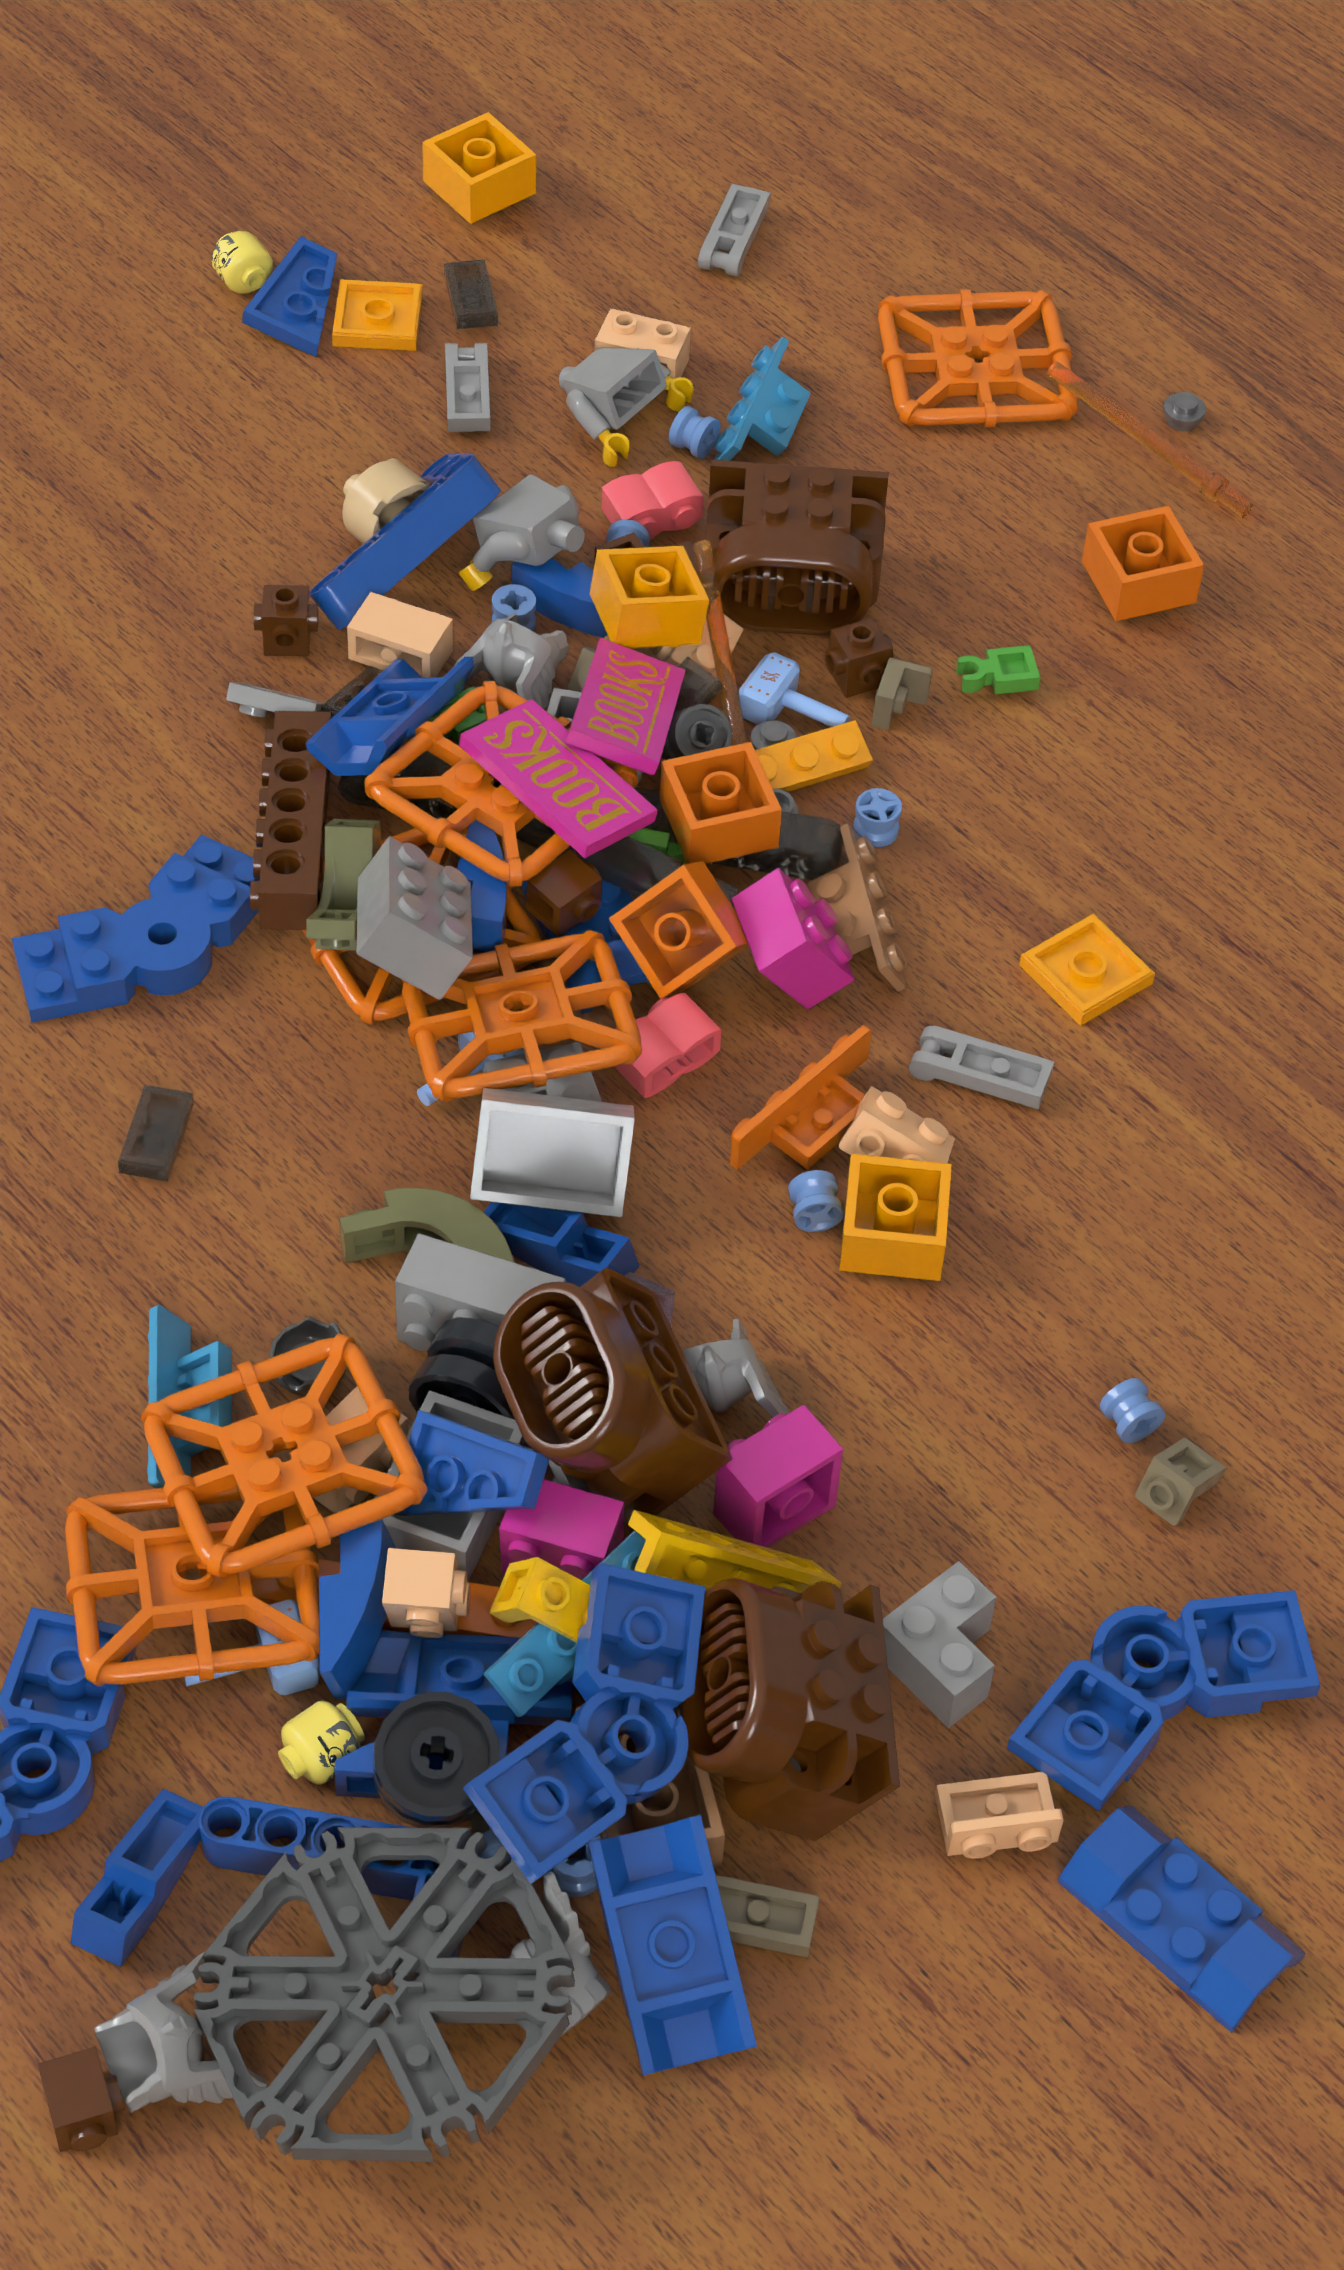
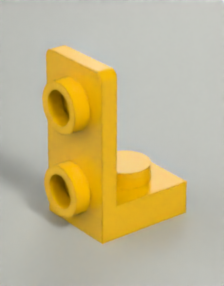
M539 1557L509 1563L489 1614L506 1623L532 1619L577 1642L579 1629L586 1623L591 1585Z

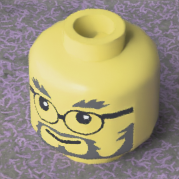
M247 231L231 232L221 237L211 256L212 266L218 276L230 290L237 294H245L261 288L273 270V260L269 252L255 235Z
M321 1700L289 1720L282 1727L281 1736L284 1748L278 1751V1755L285 1769L294 1779L304 1776L310 1782L322 1785L335 1777V1760L359 1749L360 1742L365 1737L359 1722L344 1704L339 1703L334 1706L327 1701Z

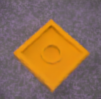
M340 280L332 332L333 346L416 351L423 299V284Z
M1094 913L1021 954L1019 966L1080 1026L1152 985L1155 977V972Z

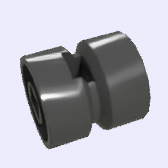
M698 704L674 712L661 756L664 760L729 747L732 743V728L729 719L718 708L706 704Z

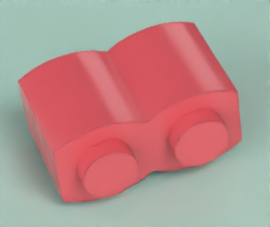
M671 461L656 465L643 474L625 475L602 487V511L611 524L624 519L634 520L642 524L648 530L651 540L662 531L686 529L699 521L703 516V495L682 463Z
M685 992L670 998L664 997L651 1007L647 1016L636 1019L641 1035L642 1054L633 1064H620L615 1066V1068L643 1098L651 1097L670 1086L682 1074L699 1068L720 1051L722 1030Z

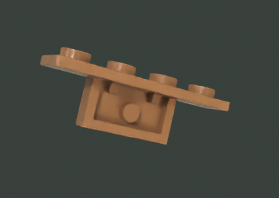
M847 823L840 827L849 863L808 882L809 889L816 900L825 899L834 910L838 923L833 926L837 935L847 944L851 954L854 955L872 946L879 971L900 992L907 988L903 970L908 968L904 953L893 938V934L898 932L896 922L889 909L884 906L883 898L888 896L887 889L873 866V863L878 861V857L868 837L860 838Z

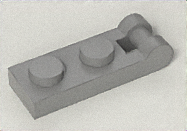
M737 184L731 185L701 247L698 268L711 271L715 267L725 270L726 275L739 277L745 257L770 206L771 192ZM719 249L725 250V251H727V252H729V253L720 252V251H718V250H719Z
M445 343L448 432L490 431L487 343H474V347H458V343Z
M927 1026L924 1028L919 1040L921 1050L913 1054L908 1068L909 1072L920 1080L930 1081L936 1078L1039 1109L1050 1081L1055 1061L942 1027ZM947 1053L952 1055V1058L945 1057L942 1055Z

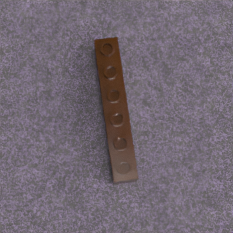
M275 711L274 729H265V757H271V759H262V786L268 788H260L259 816L265 817V819H257L256 846L263 848L254 849L253 876L254 878H260V880L251 881L250 908L251 910H259L260 929L306 930V919L317 910L320 903L330 771L308 752L306 742L331 720V712Z

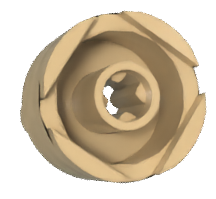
M395 458L376 463L361 474L352 475L346 481L343 488V493L346 497L343 504L342 517L347 531L364 544L431 485Z

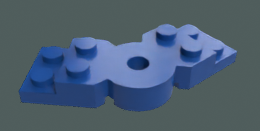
M201 834L184 856L174 852L148 883L150 899L136 903L122 915L103 907L57 916L59 929L11 938L31 1023L128 1004L135 995L134 988L138 984L147 987V993L154 995L178 994L198 985L211 969L212 945L218 948L232 945L259 912V910H251L250 908L251 881L260 880V878H254L253 857Z
M599 1563L592 1570L587 1619L578 1633L572 1682L586 1702L576 1711L570 1722L556 1720L463 1787V1790L530 1884L621 1819L626 1814L627 1804L638 1803L653 1796L671 1782L682 1769L688 1752V1731L682 1716L677 1717L674 1709L694 1694L705 1586ZM618 1732H623L632 1738L636 1747V1753H631L622 1747L618 1739Z
M1296 1591L1190 1600L1182 1609L1180 1617L1176 1621L1166 1617L1167 1611L1153 1606H1132L1113 1613L1098 1628L1093 1640L1089 1660L1071 1661L1010 1736L1007 1749L1100 1811L1123 1780L1129 1781L1157 1745L1163 1721L1176 1716L1187 1705L1204 1717L1209 1718L1258 1713L1265 1701L1317 1696L1321 1685ZM1135 1661H1145L1154 1667L1145 1668L1139 1666Z
M31 1607L0 1693V1718L4 1727L0 1731V1862L14 1855L21 1834L41 1835L58 1831L71 1824L84 1812L93 1796L95 1787V1774L91 1756L109 1747L125 1701V1684H104L99 1687L86 1680L85 1670L78 1654L75 1618L73 1615ZM98 1621L100 1647L102 1648L123 1626ZM137 1646L121 1662L133 1661ZM35 1769L47 1770L44 1775L37 1778L25 1777L28 1772Z

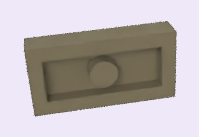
M715 1874L731 1942L808 1958L820 1896Z

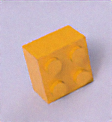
M489 112L422 142L423 181L470 224L536 194V154Z
M683 546L597 550L589 594L611 642L630 649L701 644L709 598Z
M851 1154L839 1271L940 1281L946 1248L952 1164Z

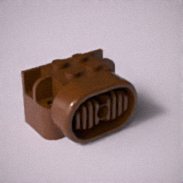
M711 460L704 560L712 569L711 596L716 608L740 627L764 632L831 634V629L859 622L866 615L869 607L877 601L879 594L889 472Z
M604 1268L581 1287L567 1282H549L536 1286L518 1298L505 1314L495 1338L493 1352L494 1368L523 1438L534 1451L543 1454L544 1457L560 1466L563 1473L586 1482L591 1493L623 1501L624 1519L630 1530L635 1531L628 1525L634 1510L655 1516L733 1459L655 1291L612 1269Z
M729 1578L713 1584L705 1591L694 1694L679 1705V1717L682 1716L688 1731L687 1756L693 1764L703 1771L723 1776L726 1799L731 1809L740 1818L754 1824L816 1841L900 1787L879 1587L869 1585L845 1603H843L842 1593L838 1586L825 1581H819L802 1593L784 1587L769 1589L742 1579Z

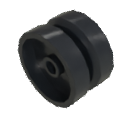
M463 1317L444 1322L427 1350L428 1358L419 1366L409 1385V1401L417 1413L430 1390L515 1420L494 1368L493 1352L496 1334L499 1329L498 1325L481 1319Z
M449 1692L421 1693L401 1702L383 1720L374 1743V1784L383 1805L401 1822L417 1828H453L472 1819L478 1812V1809L463 1790V1787L499 1761V1739L489 1717L472 1701ZM433 1755L442 1757L445 1760L443 1761L442 1769L433 1770L429 1768L428 1757Z

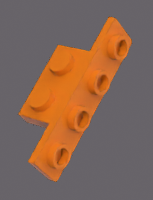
M862 1025L850 1036L846 1034L840 1037L832 1047L831 1052L818 1063L811 1062L799 1075L798 1080L785 1091L782 1089L776 1091L759 1113L751 1119L745 1118L739 1122L730 1138L732 1142L730 1165L738 1170L771 1142L808 1170L835 1147L853 1123L861 1100L865 1096L864 1093L847 1082L845 1078L868 1060L872 1030Z

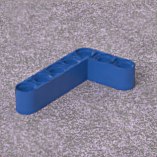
M449 453L430 465L420 477L431 486L310 591V597L318 604L319 608L337 630L349 625L370 592L383 596L497 497L501 491L500 487L474 454Z
M218 1797L213 1799L203 1807L199 1815L202 1851L205 1858L212 1865L223 1869L267 1876L285 1852L291 1866L298 1870L299 1866L294 1855V1847L299 1844L302 1845L306 1855L316 1858L324 1854L326 1846L322 1833L326 1831L334 1835L338 1846L345 1847L337 1827L414 1828L236 1797ZM223 1828L238 1830V1832L229 1837L214 1835ZM279 1837H288L294 1840L291 1844L284 1847H276L269 1844L272 1840ZM376 1860L365 1867L362 1877L371 1894L413 1901L440 1865L431 1860H405L397 1866H388L383 1864L382 1860ZM463 1940L449 1958L460 1957Z

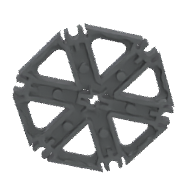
M337 1827L341 1840L345 1843V1848H339L334 1835L326 1831L322 1833L326 1851L321 1856L316 1858L307 1856L301 1844L294 1847V1855L299 1866L298 1870L291 1866L285 1852L202 1955L205 1963L199 1965L198 1972L203 1983H218L219 1985L212 1992H195L194 2001L198 2009H193L248 2131L252 2127L256 2138L262 2140L272 2127L284 2126L285 2128L277 2137L276 2143L282 2154L287 2155L292 2152L294 2160L434 2162L431 2151L425 2144L426 2139L432 2138L437 2152L445 2158L451 2155L445 2137L452 2129L461 2128L465 2130L472 2143L479 2141V2130L473 2117L474 2115L482 2119L489 2135L569 2026L568 2016L572 2015L570 1997L553 1996L551 1993L558 1987H575L573 1962L535 1889L514 1860H511L510 1854L503 1845L497 1850L495 1855L483 1859L480 1858V1855L487 1847L484 1835L480 1832L472 1835L470 1828ZM376 1860H431L440 1865L389 1931L362 1877L365 1867ZM293 1900H301L310 1906L334 1957L249 1956V1949L284 1904ZM495 1902H507L516 1909L535 1945V1953L532 1958H449L485 1909ZM393 1980L396 1993L392 1996L383 1993L376 1999L372 1987L376 1983L386 1986ZM249 2021H319L269 2087H260L253 2082L235 2043L236 2032L243 2024ZM436 2023L517 2024L526 2031V2039L494 2084L485 2090L477 2091L467 2087ZM380 2050L410 2112V2120L407 2126L395 2134H342L332 2131L327 2123L330 2113L377 2051Z

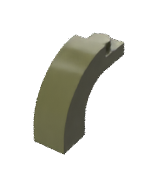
M333 819L325 826V868L322 895L317 910L306 919V938L316 939V949L357 950L358 877L381 848L380 820Z
M425 1188L385 1190L384 1208L361 1210L352 1215L339 1218L341 1249L346 1263L393 1252L410 1251L418 1233L514 1263L505 1237L491 1218L466 1200L438 1190Z

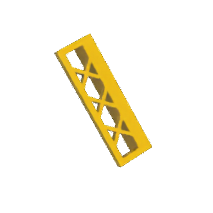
M634 1510L628 1523L632 1529L646 1539L634 1571L705 1586V1591L713 1584L729 1578L742 1579L769 1589L784 1587L802 1593L819 1581L835 1584L839 1589L842 1584L812 1560Z

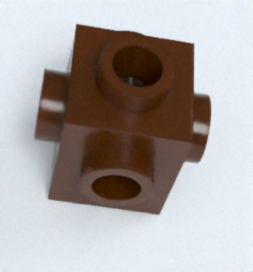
M264 585L262 603H254V630L262 631L264 656H309L310 633L318 632L319 624L318 604H310L309 586Z
M872 618L831 629L829 650L825 652V662L828 671L846 698L879 688L889 657L893 658V646L888 635L880 632Z

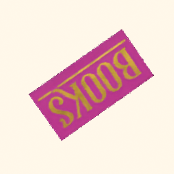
M600 637L565 742L644 773L654 775L661 759L686 670Z
M533 699L461 733L459 746L584 858L655 822L658 809L594 753L567 744L565 741L569 731Z

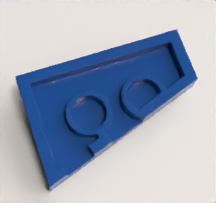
M300 236L243 310L242 323L317 357L337 253Z
M418 1410L409 1444L422 1468L427 1493L420 1504L411 1505L394 1515L412 1516L535 1509L549 1463L548 1458L531 1448L437 1414Z

